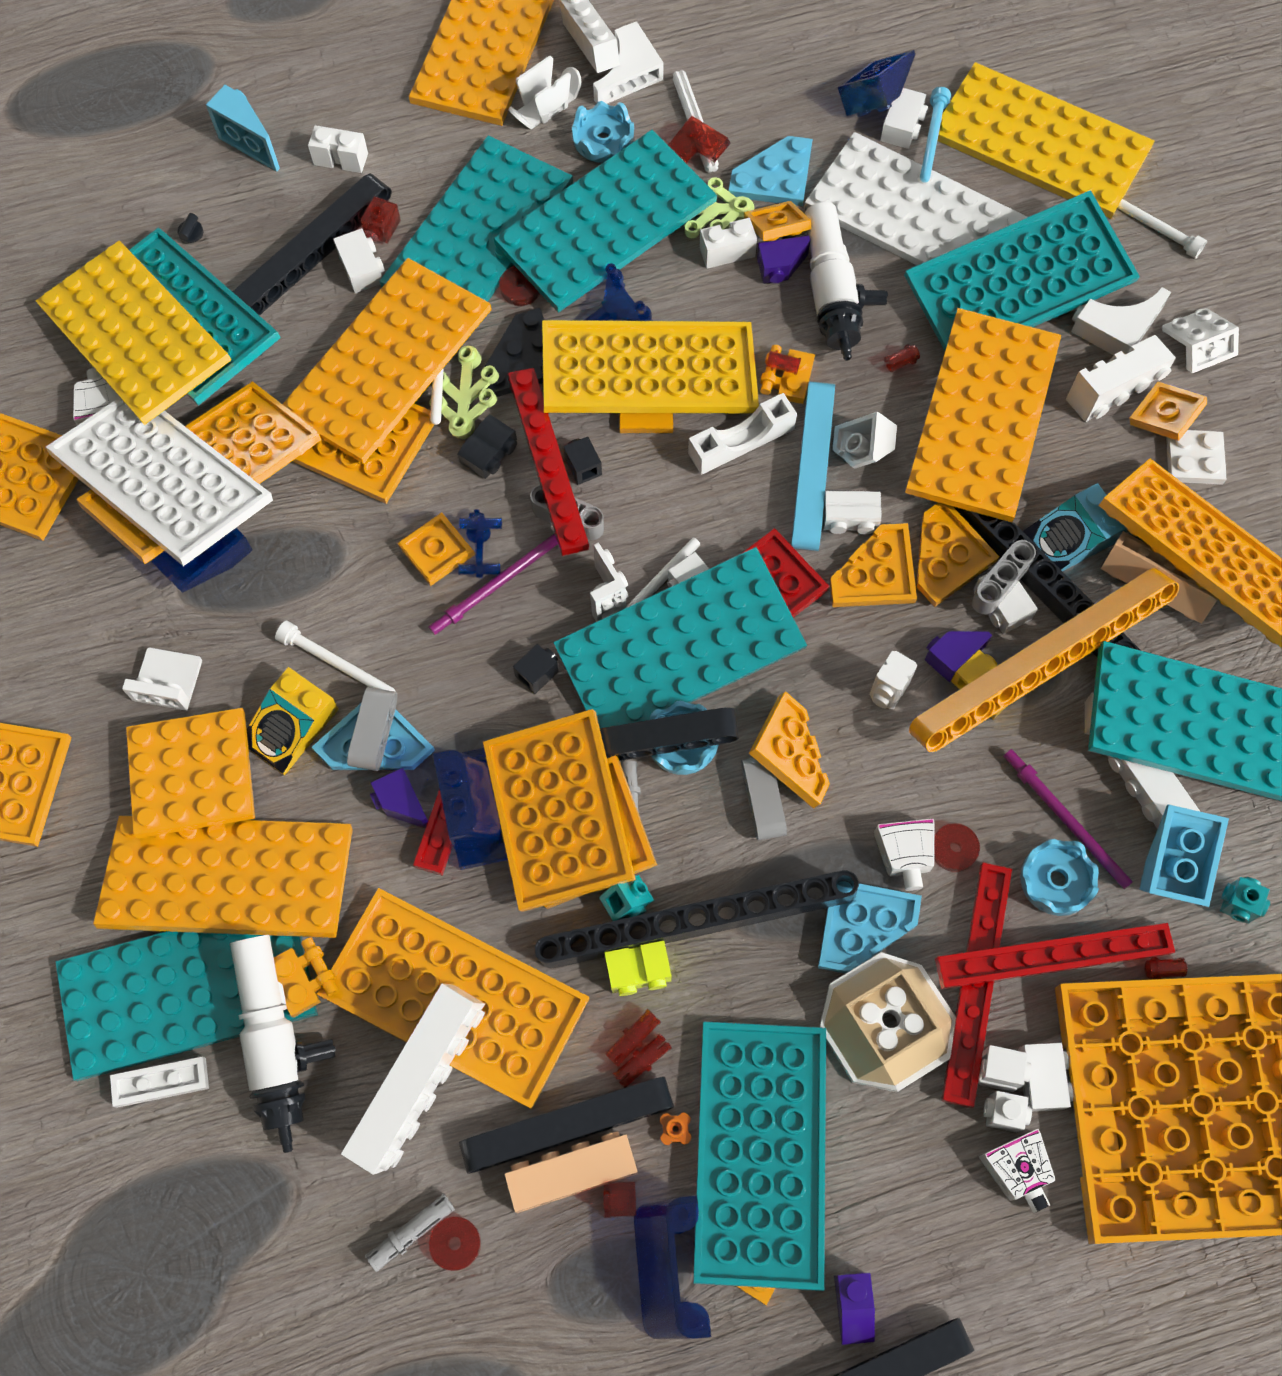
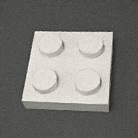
M1187 430L1179 441L1166 437L1168 472L1182 483L1220 485L1225 483L1227 478L1223 432Z

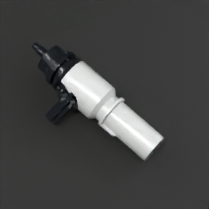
M819 202L813 204L805 211V215L811 219V229L807 230V233L810 237L812 255L810 260V268L812 270L810 281L817 322L821 334L826 337L828 346L835 350H841L843 359L848 361L852 358L851 348L861 341L860 329L863 326V306L886 305L888 292L885 290H865L863 284H856L854 268L849 263V255L846 251V246L843 245L837 209L831 203Z
M264 935L230 943L243 1013L239 1015V1020L244 1019L245 1024L244 1029L239 1035L249 1091H253L250 1094V1099L257 1098L258 1103L252 1105L253 1111L261 1118L263 1130L278 1128L283 1152L288 1153L293 1150L290 1125L304 1121L302 1106L306 1097L305 1092L299 1093L298 1088L305 1085L304 1082L298 1080L297 1072L306 1071L307 1064L336 1057V1050L332 1039L303 1045L301 1040H295L293 1024L284 1017L283 1010L287 1009L283 985L277 979L270 935Z

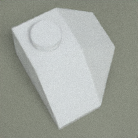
M879 412L837 425L834 430L832 450L854 469L877 462L895 450L897 425Z

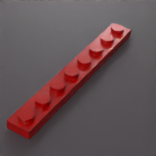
M530 368L508 373V380L561 555L565 556L589 550V542L549 414L544 413V398L535 370Z
M984 862L980 865L966 952L1000 948L1012 869ZM994 981L960 986L951 1057L947 1062L941 1098L943 1102L974 1108Z
M1168 923L938 956L935 958L941 989L1171 955L1176 952Z

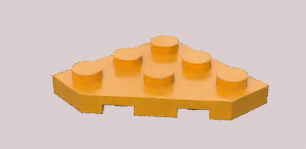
M939 502L925 511L922 517L916 586L926 599L936 607L999 559L995 551L953 506Z
M908 523L880 525L873 532V535L851 555L845 565L834 573L830 579L832 607L916 603L917 595Z
M785 691L778 696L749 754L808 805L815 808L821 804L830 783L827 774L822 773L818 762L821 755L815 736H810L806 722L809 721L807 710Z

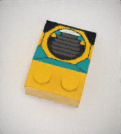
M288 667L269 689L247 728L248 750L285 776L337 713L339 708L331 696Z

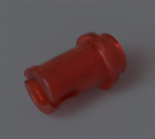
M907 344L904 346V349L886 356L884 361H889L886 367L890 372H894L907 364H916L917 360L920 359V353L916 345Z
M779 350L775 352L770 351L766 367H770L771 371L778 369L797 375L801 358L778 353Z
M1152 957L1145 962V973L1148 979L1153 980L1168 977H1186L1188 972L1186 961L1184 962L1185 959L1183 957L1161 960L1157 957Z

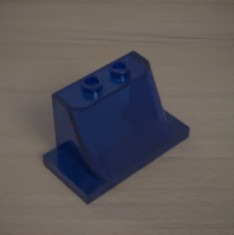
M484 748L462 753L455 750L433 753L449 839L457 854L460 870L508 860Z

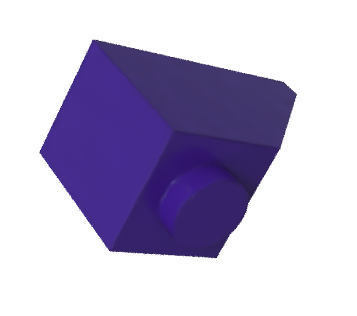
M809 236L761 242L758 244L757 260L763 284L780 283L789 280L808 256Z
M948 631L942 638L936 636L928 644L926 649L929 651L925 661L950 683L956 671L978 650L982 651L988 645L992 634L985 631Z
M403 768L371 782L375 792L371 793L370 796L377 810L383 808L389 817L426 828L428 823L427 817Z
M871 1274L834 1275L842 1345L875 1342V1306Z

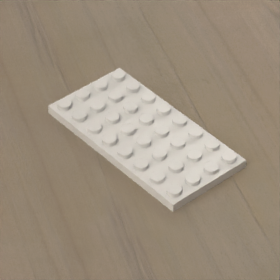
M856 132L850 137L804 205L806 210L819 202H828L835 205L840 227L915 265H920L1028 218L931 170L930 180L923 183L920 180L921 164Z
M120 397L46 446L49 455L183 566L273 501L268 490L166 411L161 412L144 425Z

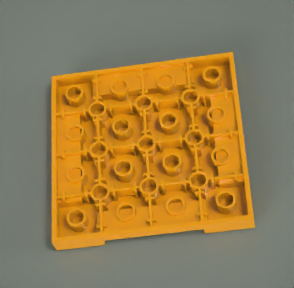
M1282 974L1065 983L1055 987L1062 1047L1066 1049L1068 1054L1070 1083L1072 1084L1074 1094L1073 1106L1083 1177H1080L1088 1243L1106 1244L1281 1236Z

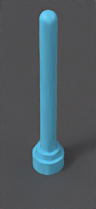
M936 87L931 93L930 104L933 107V113L920 174V180L923 183L930 180L943 110L950 103L951 92L945 87Z

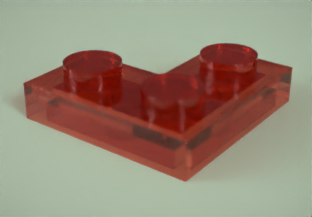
M691 116L669 142L668 146L686 164L696 152L715 163L730 145L728 137Z

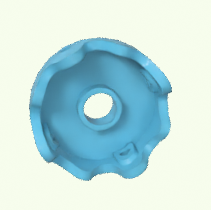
M599 101L590 110H586L584 106L578 107L572 126L574 146L586 159L604 163L633 143L634 122H631L626 106L621 102H618L616 106H610L603 101ZM600 133L609 134L606 138H600L597 135Z
M676 701L666 709H656L651 714L650 720L705 711L707 709L701 704L696 705L684 701ZM719 745L656 754L651 757L660 768L669 773L688 775L705 768L714 758Z
M1048 840L1030 852L1021 868V885L1026 897L1035 907L1047 914L1064 916L1076 913L1084 908L1096 896L1099 890L1098 866L1089 859L1085 846L1078 841ZM1052 872H1060L1064 875L1066 880L1064 886H1057L1051 881L1050 876Z

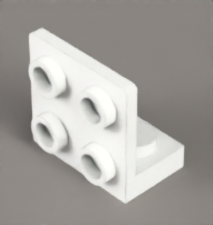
M1198 309L1195 313L1176 318L1162 326L1163 332L1186 346V369L1191 373L1238 355L1239 327L1210 309Z
M599 542L593 545L595 568L604 583L599 584L590 592L592 616L596 622L623 610L627 606L626 598L629 597L626 591L628 583L624 574L621 571L616 572L612 565L614 560L608 549L603 550Z
M148 648L138 678L136 680L125 679L122 690L132 701L187 711L202 659L200 656Z

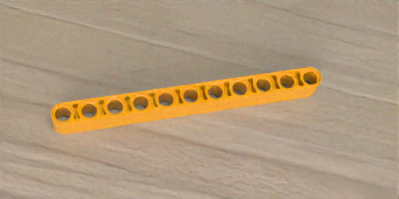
M1156 568L1146 571L917 716L910 724L909 733L929 752L940 750L1099 648L1103 641H1110L1171 602L1179 591V584Z

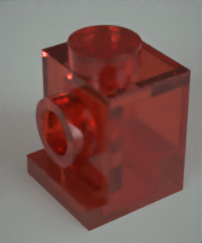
M635 1182L609 1183V1185H604L605 1218L636 1217Z

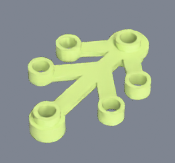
M711 178L708 181V186L725 203L715 202L700 212L698 215L701 216L697 220L686 222L685 235L689 238L698 237L700 229H703L710 221H712L710 227L720 225L722 230L727 229L730 226V222L744 219V212L754 210L753 202L747 197H735L723 188V182L720 178ZM718 214H727L722 220H713Z
M464 346L459 350L458 360L462 364L460 390L450 382L449 377L443 372V391L458 403V410L456 413L448 407L447 401L442 396L441 414L450 421V433L460 439H467L474 433V421L488 407L495 405L497 401L494 392L491 389H486L490 384L495 383L499 379V373L495 367L490 365L484 367L481 371L482 378L471 387L473 369L481 363V355L473 346ZM479 396L480 402L469 410V405Z

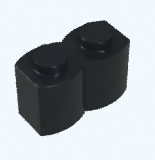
M489 414L479 424L474 434L460 448L457 453L459 462L484 479L490 474L494 475L501 466L500 460L506 454L510 455L517 446L516 431Z

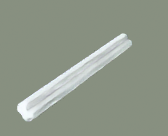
M683 70L675 71L673 73V82L705 171L708 173L716 172L719 163L686 72Z

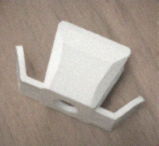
M548 56L516 79L524 106L519 110H515L512 107L508 110L530 129H533L541 122L545 124L553 116L568 107V103L576 99L581 87V76L576 68L568 67L564 69L561 77L551 86L553 58Z

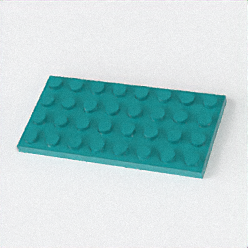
M650 130L494 238V243L559 313L717 201V194L653 130Z
M488 135L380 279L381 287L387 283L405 260L409 258L488 302L514 266L495 245L494 238L572 185L573 175Z
M1091 190L908 269L904 274L944 351L947 347L958 308L1035 327L1087 304L1090 299L1096 300L1137 282L1140 277Z
M159 227L129 250L231 358L230 362L187 393L198 406L281 338L270 324Z
M757 547L553 642L585 710L593 709L596 712L599 728L650 720L651 714L656 709H666L676 701L692 703L807 647Z
M1103 641L1098 648L1088 751L1282 801V688Z
M167 931L55 961L73 1080L78 1082L240 1037L239 1034L244 1029L245 1024L244 1019L239 1020V1015L243 1013L230 943L264 935ZM270 935L273 957L290 948L295 950L298 957L305 953L301 945L302 937ZM307 966L304 968V970L309 980L311 981L309 968ZM316 1006L294 1018L290 1015L288 1009L283 1010L284 1017L291 1022L318 1015Z
M703 1022L693 1284L824 1291L826 1028Z

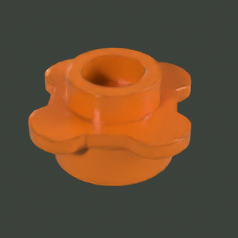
M684 1112L678 1116H671L668 1113L663 1114L660 1117V1123L663 1125V1134L660 1137L661 1142L665 1145H670L672 1142H680L683 1145L688 1144L691 1141V1134L688 1132V1124L691 1121L690 1116ZM674 1126H677L679 1128L677 1132L673 1131L672 1128Z

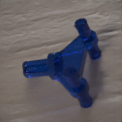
M608 264L605 268L608 274L604 300L601 302L602 307L584 321H609L611 319L612 321L617 319L653 321L650 308L645 306L643 301L635 303L624 289L625 283L623 282L624 276L622 272L616 268L615 264Z
M474 509V513H469V518H459V530L466 529L468 540L475 543V564L458 563V575L475 574L476 578H483V574L499 575L500 563L483 564V543L490 538V529H502V517L485 518L484 513H480L479 509Z

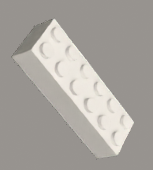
M443 983L440 985L341 1155L373 1175L387 1171L390 1166L394 1168L398 1164L404 1153L401 1150L406 1138L412 1139L420 1126V1123L417 1122L423 1110L427 1112L435 1101L436 1095L433 1093L439 1082L443 1084L449 1077L453 1069L449 1065L455 1054L460 1056L466 1048L469 1040L465 1037L471 1027L476 1028L485 1014L482 1011L485 1003L455 985Z

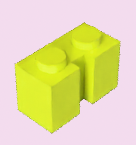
M664 941L644 944L631 949L624 948L605 952L612 993L618 992L619 996H628L637 993V988L648 986L649 990H657L666 987V982H671L672 976Z

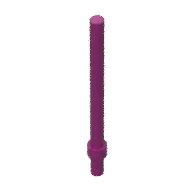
M555 533L457 606L452 605L446 609L442 617L428 626L430 631L436 635L451 623L456 624L463 618V614L558 545Z
M1010 749L1003 757L1018 772L1017 777L1024 784L1028 783L1123 889L1132 884L1133 881L1036 776L1037 771L1030 764L1027 766L1014 750Z

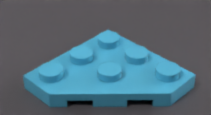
M787 136L732 170L729 192L735 197L743 196L750 200L772 203L792 201L796 206H803L813 139Z
M361 703L311 747L332 770H368L351 767L347 764L348 751ZM397 710L394 713L379 770H399L401 768L404 770H414L435 751L434 747Z
M841 881L836 885L837 889L843 893H848L853 889L851 884L846 881ZM859 884L853 901L827 908L818 968L846 974L910 932L918 925L922 896Z

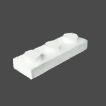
M205 1057L110 1075L112 1105L116 1108L209 1089Z

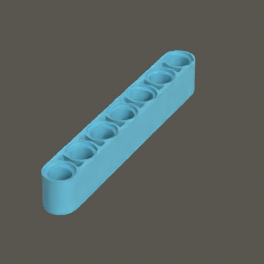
M808 382L791 546L794 549L819 551L835 384Z

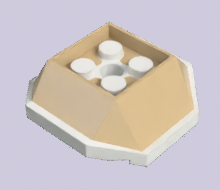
M881 952L829 984L819 1028H826V1042L852 1083L898 1092L950 1059L956 1017L922 965ZM890 1013L894 1015L897 1019V1026L895 1028L885 1026L882 1021L883 1014Z

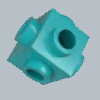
M639 875L635 876L636 880L611 886L599 897L612 921L643 915L647 912L645 907L654 901L646 884Z
M1240 877L1225 886L1221 896L1223 903L1220 912L1229 915L1236 921L1249 924L1255 919L1263 917L1268 911L1270 900L1267 897L1270 889L1261 886V882L1254 878Z

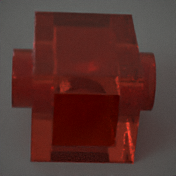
M375 196L361 218L365 236L371 237L373 241L379 240L387 244L401 221L397 204Z

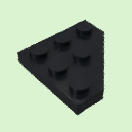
M540 308L514 316L484 366H493L499 373V379L486 388L491 389L496 397L512 393L508 380V373L534 368L538 383H543L542 320H544Z

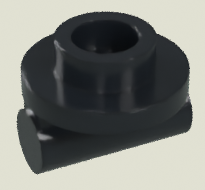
M193 213L188 214L186 220L179 225L177 230L179 238L185 243L197 242L204 233L201 223L197 221L198 217Z

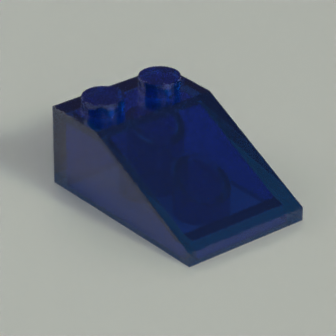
M915 50L872 61L839 85L837 88L846 116L857 114V117H861L870 113L873 109L881 112L892 107L891 103L901 95L916 55Z
M235 528L184 566L166 551L153 558L151 562L183 593L233 568L253 549L246 537Z

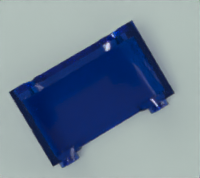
M697 1195L641 1205L634 1215L642 1322L645 1332L653 1339H698L711 1337L708 1312L698 1303L681 1302L674 1234H683V1232L691 1230L696 1225L699 1217Z

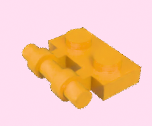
M772 345L765 359L767 366L765 372L761 375L760 383L762 386L760 392L764 395H769L772 388L778 389V395L784 393L790 402L804 404L815 354L789 349L788 357L786 358L780 355L781 346ZM777 368L784 370L782 378L775 375Z
M312 937L301 942L305 951L302 956L298 957L295 950L290 948L274 957L277 979L283 985L286 1006L293 1018L321 1003L316 991L324 988L327 996H332L338 992L334 982L336 977L332 970L327 969L322 959L324 954L320 946L316 947ZM310 964L317 975L312 981L309 980L304 970Z

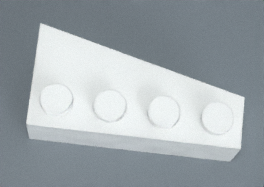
M1154 335L1131 346L1126 355L1120 351L1114 354L1107 364L1102 360L1095 363L1094 369L1090 372L1086 368L1079 371L1066 401L1085 423L1094 417L1099 419L1113 405L1120 406L1126 402L1134 392H1143L1155 379L1159 381L1164 379L1171 372L1170 367L1176 357Z

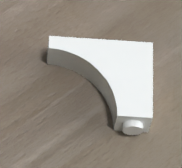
M637 21L615 30L620 65L614 67L605 77L593 83L595 103L603 101L606 104L663 80V61Z
M1162 287L1150 299L1132 306H1110L1090 299L1085 307L1079 306L1072 318L1075 324L1071 332L1112 355L1120 351L1126 355L1131 346L1141 341L1164 307L1171 292Z

